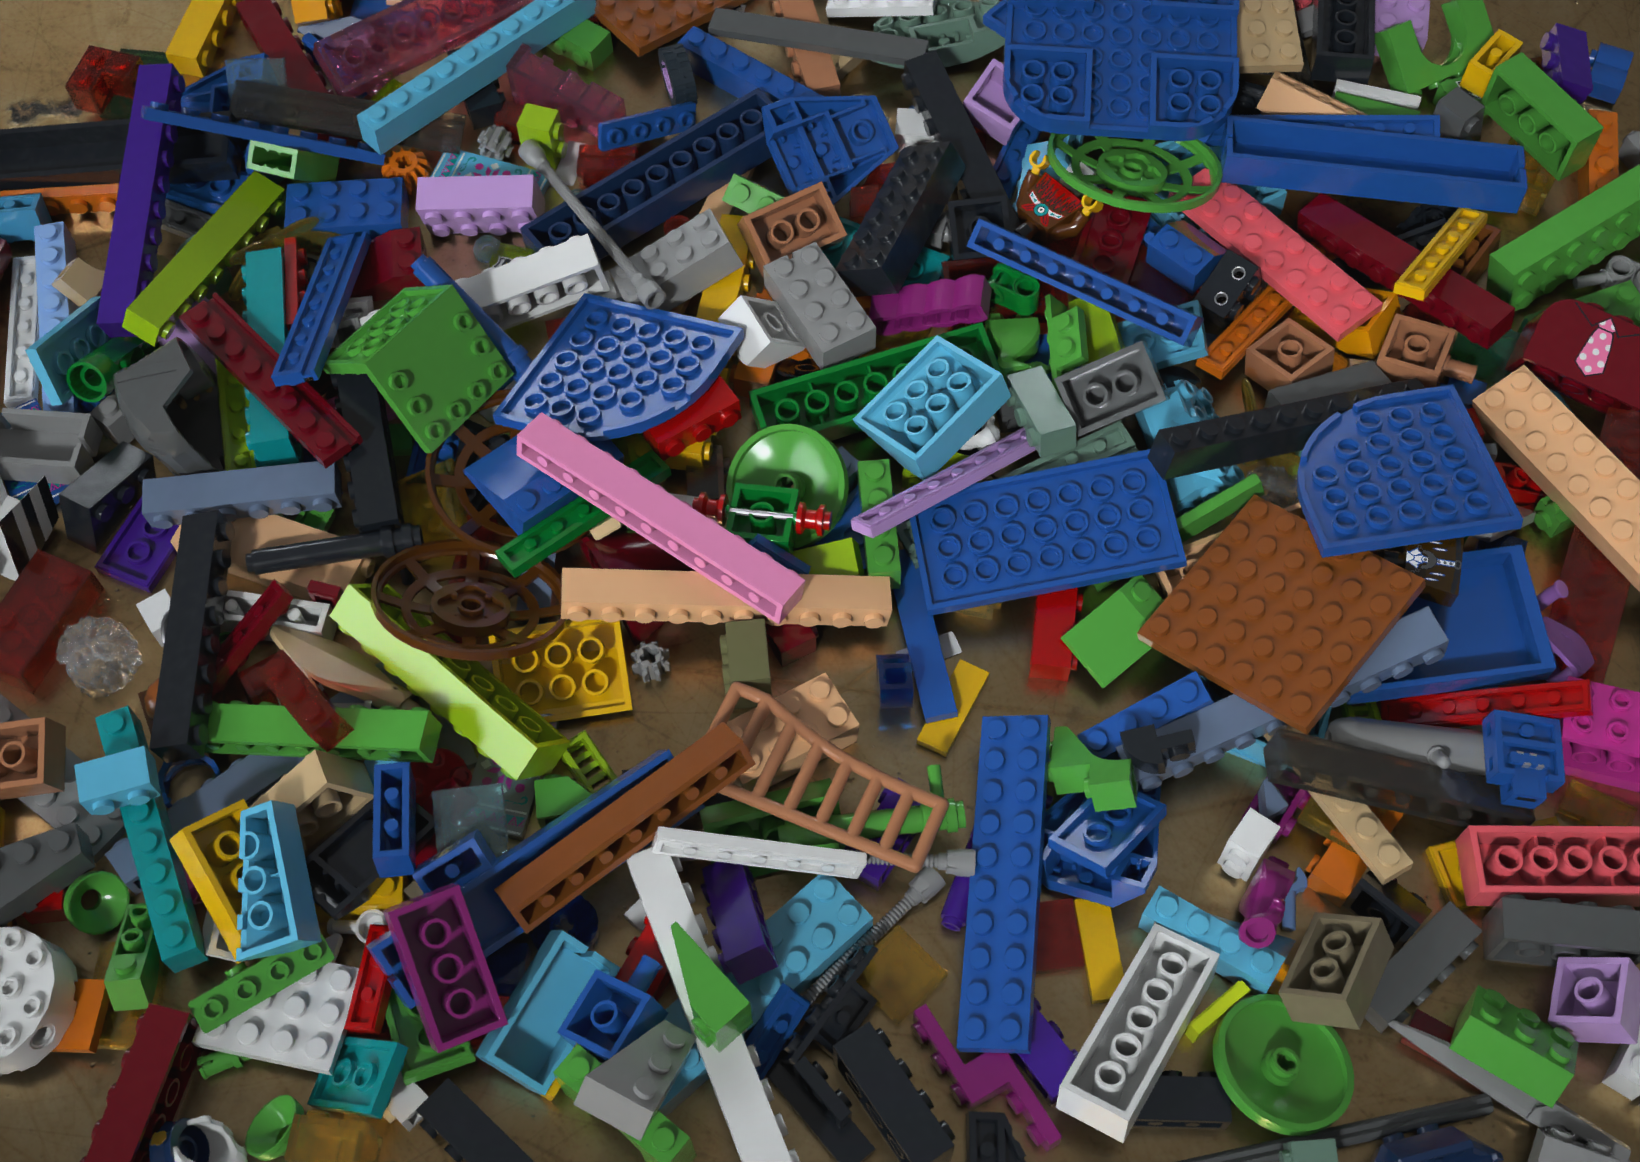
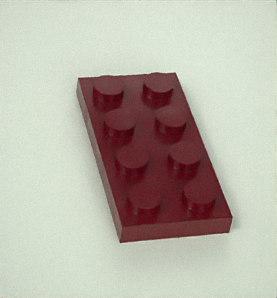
M1098 187L1099 189H1101V190H1103V191H1105V192H1107V193H1110V194H1112V193L1114 192V191H1111V190H1107V189H1103V188ZM1135 196L1125 197L1126 199L1147 201L1146 199L1138 198ZM1103 203L1101 211L1091 212V219L1084 226L1073 259L1129 284L1152 213L1126 210Z

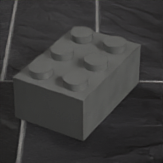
M1143 340L1054 378L1063 402L1076 423L1078 437L1087 435L1170 399L1148 344Z

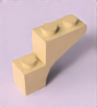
M163 255L157 256L158 268L154 271L153 279L170 262ZM77 257L66 265L51 285L78 307H81L92 297L101 296L105 271L96 269Z

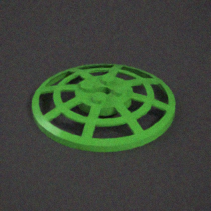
M1051 133L1048 140L1047 156L1049 163L1064 182L1092 199L1126 210L1146 213H1173L1194 209L1204 205L1215 196L1223 176L1222 166L1218 157L1210 147L1198 139L1175 141V143L1194 154V156L1182 161L1171 153L1154 146L1156 140L1144 139L1143 142L1130 139L1095 136L1096 140L1087 142L1077 149L1062 141L1069 134ZM1114 147H1123L1131 149H1114ZM1056 148L1072 157L1071 168L1073 173L1068 172L1061 165L1055 155ZM1096 149H1102L1104 152L1098 161L1086 156L1087 153ZM1149 154L1155 155V156H1157V157L1163 159L1164 161H1166V162L1169 163L1170 165L1165 166L1161 161H1159L1157 158H1155V157H1153V156H1151V155H1149ZM1080 162L1096 169V175H1083L1080 169ZM1203 163L1209 169L1211 185L1192 186L1193 181L1189 168ZM1179 173L1183 185L1166 183L1167 175ZM1093 184H1103L1114 192L1112 194L1107 193ZM1161 190L1177 193L1163 200L1155 195ZM1188 194H1203L1190 200L1180 201ZM1142 196L1147 201L1131 200L1125 197Z

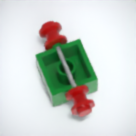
M735 483L731 504H729L727 494H721L719 499L715 500L709 499L707 492H700L699 498L694 497L692 502L693 509L707 518L716 519L720 526H725L726 524V530L742 537L746 543L757 534H760L790 554H793L796 534L802 535L807 528L815 529L817 536L823 537L825 530L830 531L832 524V512L827 511L826 504H820L817 510L808 509L805 502H800L799 489Z

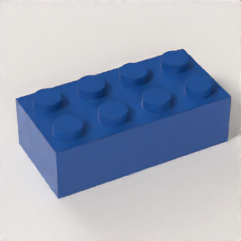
M403 177L287 184L284 232L287 238L296 237L299 247L305 248L306 251L323 250L329 237L353 233L358 237L362 236L364 231H367L370 239H373L390 230L408 228L409 196Z

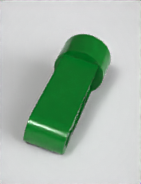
M113 337L69 367L66 379L70 390L83 401H100L115 390L113 374L151 354L159 348V342L154 347L139 337Z

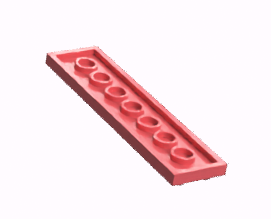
M1205 167L1192 176V186H1210L1209 169ZM1221 182L1218 192L1211 200L1194 209L1182 211L1227 250H1231L1258 266L1261 278L1337 342L1381 311L1383 303L1239 185ZM1169 192L1168 198L1174 196L1177 193ZM1188 194L1180 201L1190 200L1203 194Z

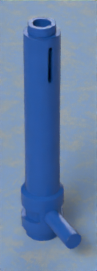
M422 254L410 266L414 270L413 274L425 286L452 284L513 371L514 375L498 390H504L514 380L518 382L534 359L532 360L527 355L528 351L521 344L517 345L431 256L427 258Z

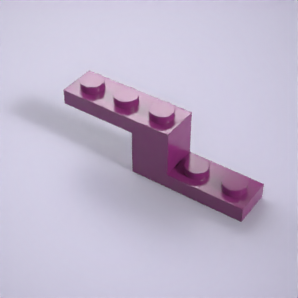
M927 1004L914 1010V1024L911 1025V1028L921 1044L927 1042L934 1053L930 1055V1058L937 1071L941 1075L946 1073L953 1084L950 1086L951 1093L960 1106L966 1104L969 1111H973L1007 1090L1009 1094L1006 1095V1099L1012 1110L1017 1115L1022 1113L1029 1125L1026 1127V1130L1036 1146L1042 1144L1046 1152L1059 1145L1062 1139L1061 1134L1008 1053H983L965 1065Z

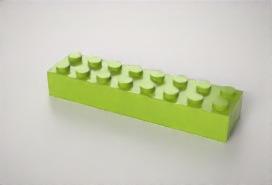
M372 583L348 584L329 615L339 624L338 628L343 633L353 636L361 644L364 652L378 658L384 664L383 667L388 673L398 676L407 684L406 687L411 693L422 697L430 704V709L435 714L445 717L454 725L453 729L456 733L470 739L477 746V751L481 755L495 761L501 767V772L505 776L517 781L551 774L571 741L478 661L451 659L429 654L395 638L380 624L372 610L370 596ZM385 585L383 593L402 599V596L390 585ZM381 603V609L391 621L405 631L411 630L404 622L401 609ZM411 612L414 620L420 627L423 628L434 624L423 614ZM445 633L435 635L438 638L455 642Z

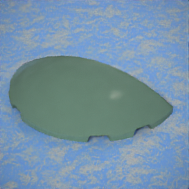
M937 0L934 15L883 16L873 25L874 32L929 40L928 53L936 50L944 68L975 60L1005 45V38L983 24V15L997 5L1000 0H979V2L970 0ZM874 61L895 68H904V65Z

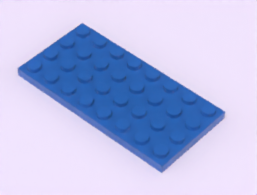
M1150 449L974 483L911 517V529L928 616L1186 567L1187 560L1166 480L1161 478L1147 458Z

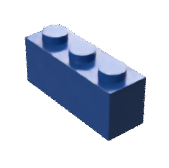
M410 762L374 765L373 861L380 878L412 875L416 869V781Z

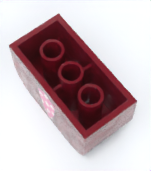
M1573 299L1561 300L1550 305L1525 325L1505 370L1514 372L1525 365L1548 389L1621 420L1640 410V327L1634 325V321L1626 316H1613L1604 312L1605 309L1596 303H1584Z

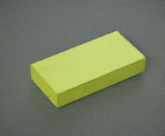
M1242 980L1235 983L1189 1023L1185 1030V1035L1192 1043L1197 1041L1218 1023L1233 1006L1245 999L1251 989Z

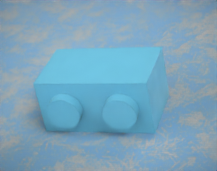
M145 746L74 765L79 803L91 815H107L115 811L116 808L127 805H142L149 802L152 798L161 796L156 761Z

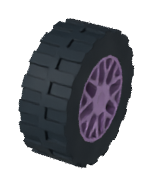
M679 43L658 49L663 81L672 106L690 101L697 104L698 95L695 79L683 44Z

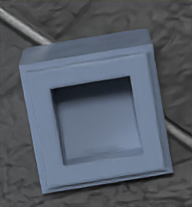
M1266 778L1257 792L1259 813L1275 822L1282 818L1288 807V802L1271 779Z

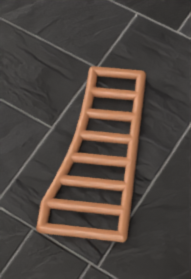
M738 681L731 684L708 732L722 722L727 724L740 697L758 704L741 737L749 752L769 711L777 716L785 725L753 791L735 785L734 780L718 793L910 872L917 873L922 869L948 810L949 802L946 798L906 783L851 756L815 732L771 694ZM795 733H797L812 746L784 804L765 797ZM822 754H825L840 765L816 816L813 817L796 809ZM851 772H854L870 781L848 829L845 830L828 823ZM884 787L901 796L880 842L877 843L860 836L881 788ZM913 801H916L933 809L912 856H909L892 848Z

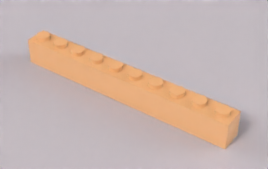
M562 568L561 619H570L575 622L585 620H603L605 622L627 620L639 623L669 621L673 624L703 622L704 624L714 625L717 623L764 618L765 624L771 626L801 624L804 627L833 625L838 628L848 626L879 628L888 625L892 613L890 576L799 574L801 578L806 580L802 598L783 621L777 624L697 571Z

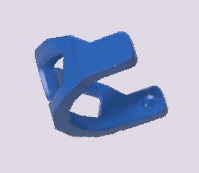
M204 754V758L170 763L164 761L158 772V779L165 806L170 808L173 805L172 799L169 797L170 783L174 776L184 767L205 765L214 771L215 777L219 776L222 772L214 759Z

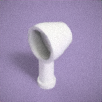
M370 909L362 913L357 920L338 919L335 921L333 918H330L327 923V932L329 935L335 933L356 934L357 938L366 944L370 924H388L382 911Z

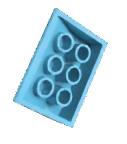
M936 335L853 418V421L905 469L920 479L925 480L935 475L1006 403L1011 394L1002 373Z

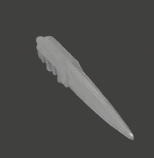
M1391 1021L1387 1024L1455 1074L1542 1130L1550 1132L1551 1127L1560 1128L1574 1134V1141L1586 1145L1589 1139L1610 1146L1612 1148L1611 1153L1622 1162H1632L1629 1160L1631 1149L1628 1145L1560 1102L1556 1101L1554 1106L1550 1108L1450 1050L1449 1042L1398 1021Z

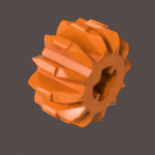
M401 147L399 152L391 151L390 157L384 159V166L381 167L383 178L403 177L406 190L410 195H412L413 190L417 189V177H429L431 175L430 163H428L426 156L423 152H417L414 147L408 151Z

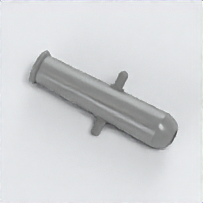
M1342 717L1330 723L1324 737L1327 757L1334 764L1345 768L1486 775L1483 731L1360 717Z

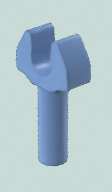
M1300 867L1295 871L1294 883L1284 900L1285 911L1282 919V930L1284 931L1296 930V895L1299 892H1304L1308 886L1307 877Z

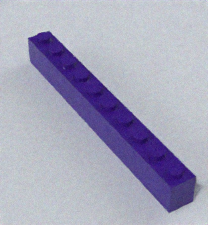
M173 63L139 65L96 322L110 338L137 337L122 328L126 309L153 281L154 271L158 268L157 251L158 245L162 242V219L166 216L165 200L166 194L170 191L169 174L170 168L174 165L173 149L174 143L178 140V131L175 125L145 120L140 116L142 105L150 106V101L169 104V110L181 112L182 93L185 92L186 84L184 77L180 75Z

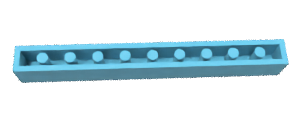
M534 0L358 114L357 119L362 139L378 154L382 155L595 14L596 0Z

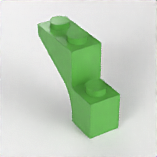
M1055 727L1053 741H1050L1049 746L1051 761L1048 763V781L1054 782L1057 795L1085 792L1087 799L1092 798L1095 812L1137 807L1138 783L1131 759L1108 760L1096 757L1068 727Z

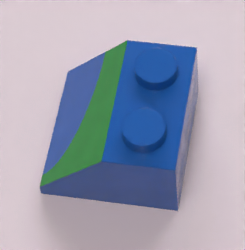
M1182 220L1167 223L1148 242L1146 263L1193 295L1209 278L1227 250Z

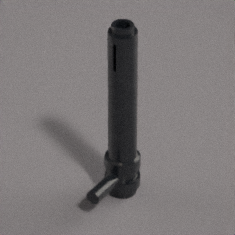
M405 523L401 524L400 528L386 526L380 527L379 531L253 549L251 553L246 554L245 559L248 572H255L256 575L378 556L390 558L404 549L415 545H422L424 538L421 525ZM407 568L400 571L404 585H410L415 582L414 576Z

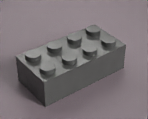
M1510 894L1502 897L1482 919L1484 960L1557 967L1558 957H1630L1636 966L1640 963V911L1634 910V907L1629 905H1617L1608 908L1598 907L1597 903L1590 901L1567 904L1562 903L1557 898H1544L1537 901L1527 900L1523 895Z

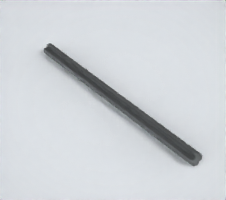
M1483 1093L1334 1126L1308 1136H1289L1176 1162H1278L1279 1151H1283L1282 1144L1290 1141L1335 1138L1336 1148L1382 1139L1396 1133L1413 1132L1423 1126L1438 1123V1126L1489 1115L1494 1111V1105L1491 1097Z

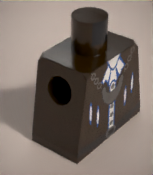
M1464 537L1406 545L1402 547L1401 552L1383 551L1382 558L1425 579L1426 587L1419 594V598L1451 607L1459 595Z

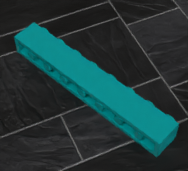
M129 706L95 717L105 756L140 746H145L149 751L142 723ZM162 793L161 796L152 798L145 804L120 807L162 962L174 973L209 960V957L205 955L204 940L182 863L169 841L174 835Z

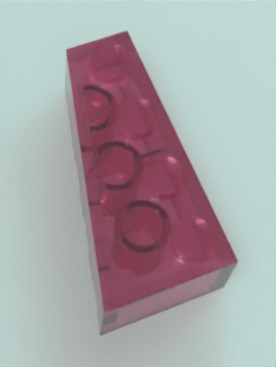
M522 43L506 65L514 104L521 109H524L526 103L559 110L561 123L566 124L570 128H577L590 133L598 138L599 123L626 117L623 98L594 82H591L589 85L584 83L582 78L578 76V73L571 69L564 72L553 65V59L545 55L539 58L530 53L532 48Z

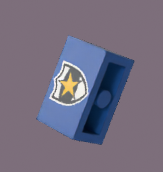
M476 829L419 864L412 876L424 894L451 883L458 884L461 887L491 869L495 863L496 856L480 831Z

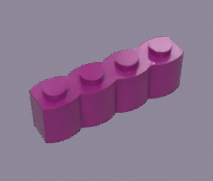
M977 274L963 276L957 280L943 278L933 281L928 285L913 283L902 287L899 293L873 295L869 318L876 326V335L882 336L895 335L902 331H922L930 327H950L958 323H978L988 319L992 288L985 276Z

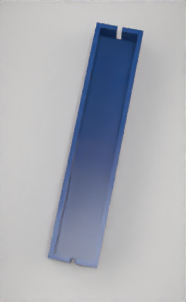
M1238 116L1227 117L1221 139L1222 183L1517 214L1528 189L1526 169H1524V146Z
M669 749L658 750L496 858L491 869L460 887L485 958L524 932L494 889L673 759L674 756ZM701 804L670 828H676L705 808L704 804ZM651 841L649 844H647L645 847H643V848H642L641 850H639L638 852H640V851L644 850L645 848H647L649 845L652 844L653 841ZM389 930L366 945L381 971L390 976L387 980L403 1005L411 1010L416 1006Z

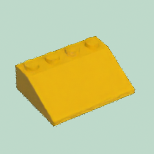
M568 620L563 631L542 648L509 659L492 660L493 674L497 679L539 715L553 714L543 717L548 723L633 710L621 620L617 622H605L603 620L575 622ZM557 622L537 624L535 630L527 638L536 639L551 630ZM524 627L510 628L507 630L515 634H518ZM493 635L488 636L489 644L504 641Z

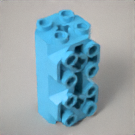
M1182 379L1173 381L1175 386L1167 388L1164 383L1170 399L1135 414L1148 449H1151L1160 429L1219 418L1212 406L1213 397L1204 387L1198 389L1196 385ZM1236 464L1166 479L1175 516L1180 517L1245 479L1244 473Z

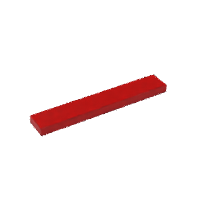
M1590 679L1454 691L1381 701V718L1387 721L1441 727L1482 725V720L1494 709L1552 719L1593 715L1592 684Z

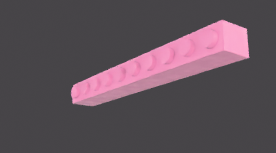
M541 412L517 434V456L777 624H780L801 600L806 580L801 578L797 572L787 569L773 560L769 554L757 550L746 543L742 537L734 535L721 527L714 519L707 518L693 509L689 503L677 499L662 486L654 484L641 476L637 470L627 467L616 460L610 453L602 451L589 443L585 437L567 429L560 421L552 419Z

